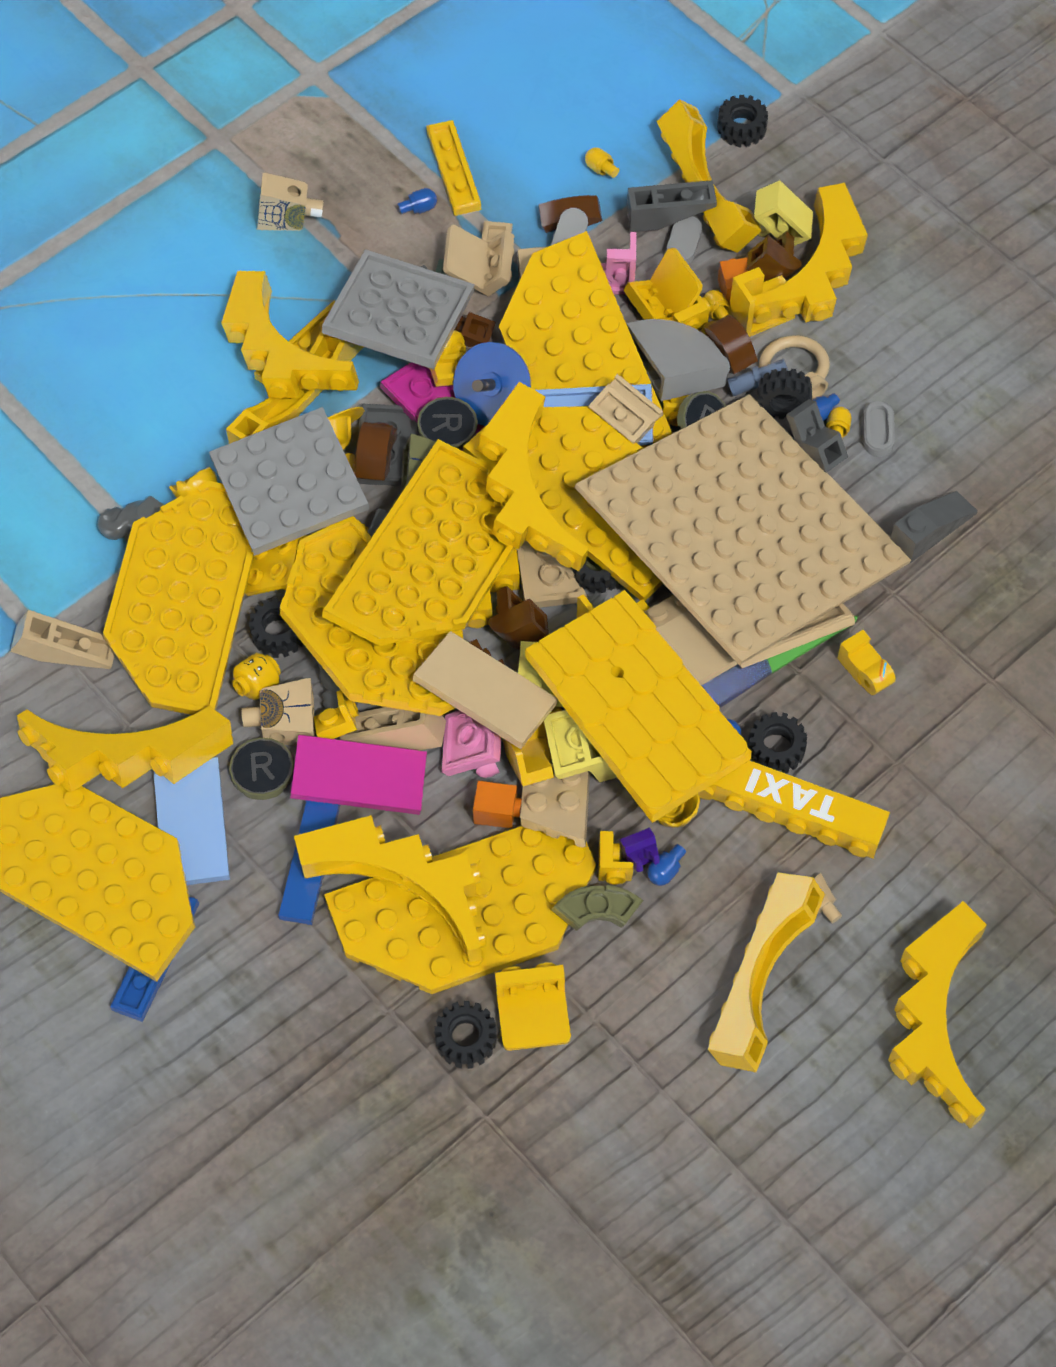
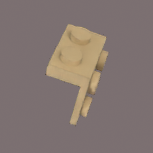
M456 225L450 226L447 230L443 264L444 272L451 277L475 284L474 289L487 296L492 295L500 288L506 286L511 280L514 234L504 230L490 242H486Z

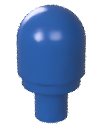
M423 188L408 195L409 199L398 203L401 214L412 210L414 214H421L432 210L436 206L437 195L433 190Z
M835 393L828 397L818 396L813 399V401L817 402L823 421L828 418L833 407L840 403V399Z
M676 844L669 853L663 851L659 854V864L654 865L652 861L647 869L649 880L658 886L668 884L679 872L681 867L679 860L686 854V850L681 845Z

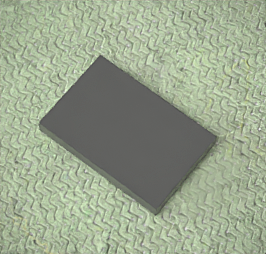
M362 403L361 407L364 408L365 412L360 417L358 437L363 422H382L397 428V440L391 449L390 472L385 481L356 477L359 484L401 486L403 448L410 434L419 436L417 422L414 419L412 421L399 405Z

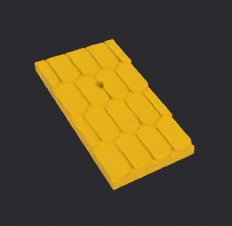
M626 590L593 608L589 613H585L564 625L563 628L561 627L542 638L538 643L536 642L525 648L527 660L652 823L751 760L752 751L747 747L746 741L719 711L720 707L687 670L683 665L682 659L656 630V625Z

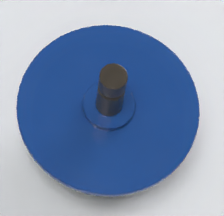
M497 342L481 343L469 349L460 359L454 373L455 398L461 399L471 406L476 413L478 424L486 426L518 382L531 388V378L525 361L513 348Z

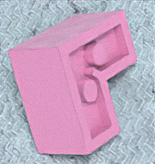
M630 232L629 249H607L606 263H601L614 295H626L623 291L628 282L635 281L636 232Z

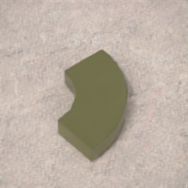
M612 885L585 886L565 895L551 910L576 931L584 924L596 920L610 921L622 928L644 900L628 890Z

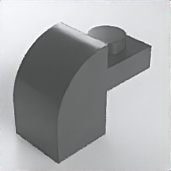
M808 399L786 415L793 433L791 434L792 439L799 444L813 461L818 463L825 473L848 458L840 432L824 426L816 401Z

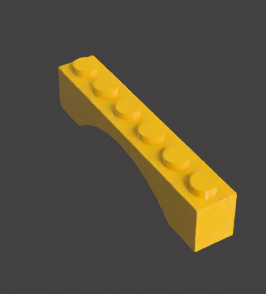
M679 99L657 121L662 131L660 134L661 138L669 145L672 151L671 157L680 166L683 172L681 176L686 183L710 181L712 179L708 172L705 157L707 126L697 107ZM714 185L717 206L704 211L703 219L712 228L715 234L714 240L719 247L738 253L762 230L750 209L728 201L719 193Z
M321 329L309 353L328 359L351 361L362 350L363 346L323 334ZM300 389L297 398L279 399L269 397L253 407L246 408L226 428L229 444L298 417L323 390Z
M778 872L774 883L768 890V898L762 913L757 917L752 939L746 945L744 959L739 971L734 975L732 989L727 1001L724 1002L721 1008V1017L717 1027L709 1039L707 1050L721 1066L757 1073L768 1044L761 1013L763 992L767 978L776 960L785 948L801 932L814 924L825 896L813 877Z

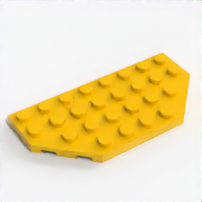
M585 231L532 253L499 325L506 345L518 352L525 361L530 373L531 388L533 390L607 386L615 379L614 377L617 374L631 385L651 384L588 232ZM652 386V402L662 410ZM665 415L654 423L653 444L673 434ZM641 445V447H643V448H646V447L650 446V445Z
M588 406L543 407V412L537 420L528 442L529 467L537 493L547 510L562 528L575 539L589 547L587 556L603 570H607L615 580L639 600L643 599L646 601L663 582L575 488L576 483L644 448L636 442L634 444L589 409ZM484 427L463 446L465 453L488 463L494 468L498 461L488 459L478 450L480 435L485 429Z
M438 439L323 609L322 617L378 646L465 629L515 549L512 545L508 546L501 543L492 534L495 518L505 506L504 502L495 501L485 492L487 477L493 468L488 463Z
M206 481L197 486L200 493L189 494L185 497L181 495L160 507V511L147 518L142 517L133 522L103 631L104 639L151 707L190 715L196 714L208 706L215 710L217 709L254 559V554L223 484L213 481Z
M354 516L300 539L294 564H292L287 581L285 596L281 601L280 616L349 701L442 716L455 709L454 706L413 681V674L448 633L378 646L322 617L323 609L372 538Z
M55 784L0 798V892L157 982L195 929L186 875L182 864V854L177 838L83 786L71 793L61 784Z
M520 826L432 857L433 862L467 853L469 863H476L481 882L476 884L477 896L472 897L477 916L472 918L475 928L482 927L486 946L481 947L482 960L471 963L468 962L458 937L447 921L421 897L401 886L373 877L326 893L324 897L346 958L358 963L359 961L376 968L378 972L399 981L405 980L419 986L420 990L435 994L558 950L569 924L551 909L565 895L587 886L589 881H591L596 871V863L586 842V847H578L573 839L560 835L556 839L546 835L543 831H534Z

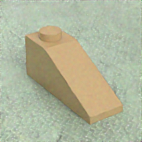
M27 610L17 623L10 652L41 662L111 669L115 655L104 639L103 634L31 610Z
M384 707L359 712V716L355 717L357 730L340 736V740L419 751L442 747L446 720L443 716Z

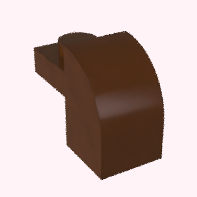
M787 231L776 240L768 235L748 252L747 271L759 267L765 275L764 282L781 275L786 279L802 263L794 256L795 237Z
M727 315L720 320L710 321L704 324L703 329L700 330V332L713 341L722 355L728 359L730 365L729 373L736 374L758 361L748 333L733 316Z
M382 422L362 423L356 450V477L385 481L390 472L391 449L397 440V428Z
M508 586L497 590V615L489 618L488 623L512 648L520 650L521 641L539 642V640L549 635L547 614L530 598L522 601Z

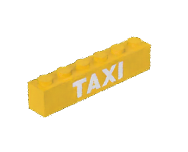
M750 760L699 793L702 799H713L722 802L731 810L746 811L754 814L761 821L781 824L793 833H805L816 837L825 845H837L848 849L855 856H867L874 859L890 812Z

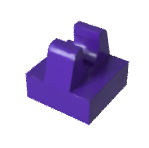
M650 828L620 839L623 861L632 862L633 869L637 872L643 871L642 865L652 861L654 865L659 864L660 858L656 838Z

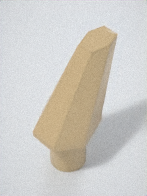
M820 873L814 879L825 896L818 913L823 912L833 924L842 915L833 903L836 901V898Z

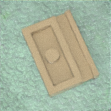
M617 374L614 377L615 379L600 392L588 407L633 444L635 442L639 443L655 425L654 423L664 414L658 406Z

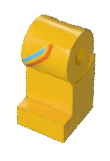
M861 630L840 644L837 659L859 685L870 695H876L896 681V677L889 663L882 659L870 644L871 638L864 630Z

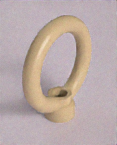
M785 336L773 341L763 350L759 359V368L771 364L773 356L785 348L799 347L810 351L818 361L816 372H809L805 375V377L809 376L810 382H812V400L826 392L828 383L825 378L829 372L830 361L826 350L818 342L804 336Z

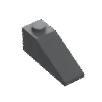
M713 180L628 188L627 215L630 232L659 230L716 207L717 200Z
M955 491L916 507L894 523L890 539L901 548L911 559L910 563H912L975 516L978 510L960 493Z

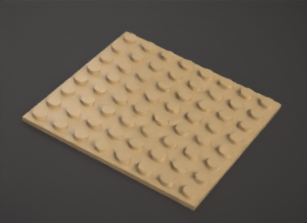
M750 394L575 485L576 490L739 665L911 562V559L901 548L890 539L891 537L828 473H825L820 468L818 463L813 461L799 444L792 439V436L763 407H760L759 403Z

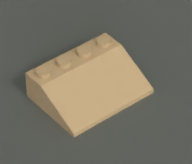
M675 595L645 611V614L656 625V630L683 661V665L701 686L738 664Z

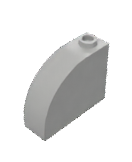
M647 319L627 323L654 391L661 401L725 387L727 373L730 370L729 361L722 355L713 341L699 330L683 323L663 319Z

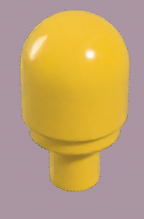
M594 147L587 151L585 163L595 173L600 175L608 174L612 178L619 174V168L613 165L614 160L611 155L603 149Z
M710 290L705 293L703 297L707 299L710 305L711 312L709 316L711 318L720 320L729 315V303L720 291Z
M841 406L833 408L828 415L826 427L840 432L841 437H845L850 431L852 421L850 411Z

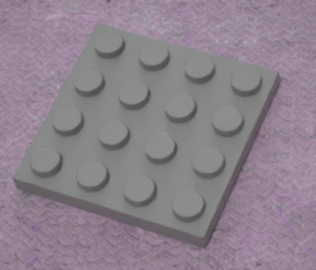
M365 249L323 322L322 333L434 369L474 293L475 284Z
M323 407L209 452L254 556L369 510L366 497Z

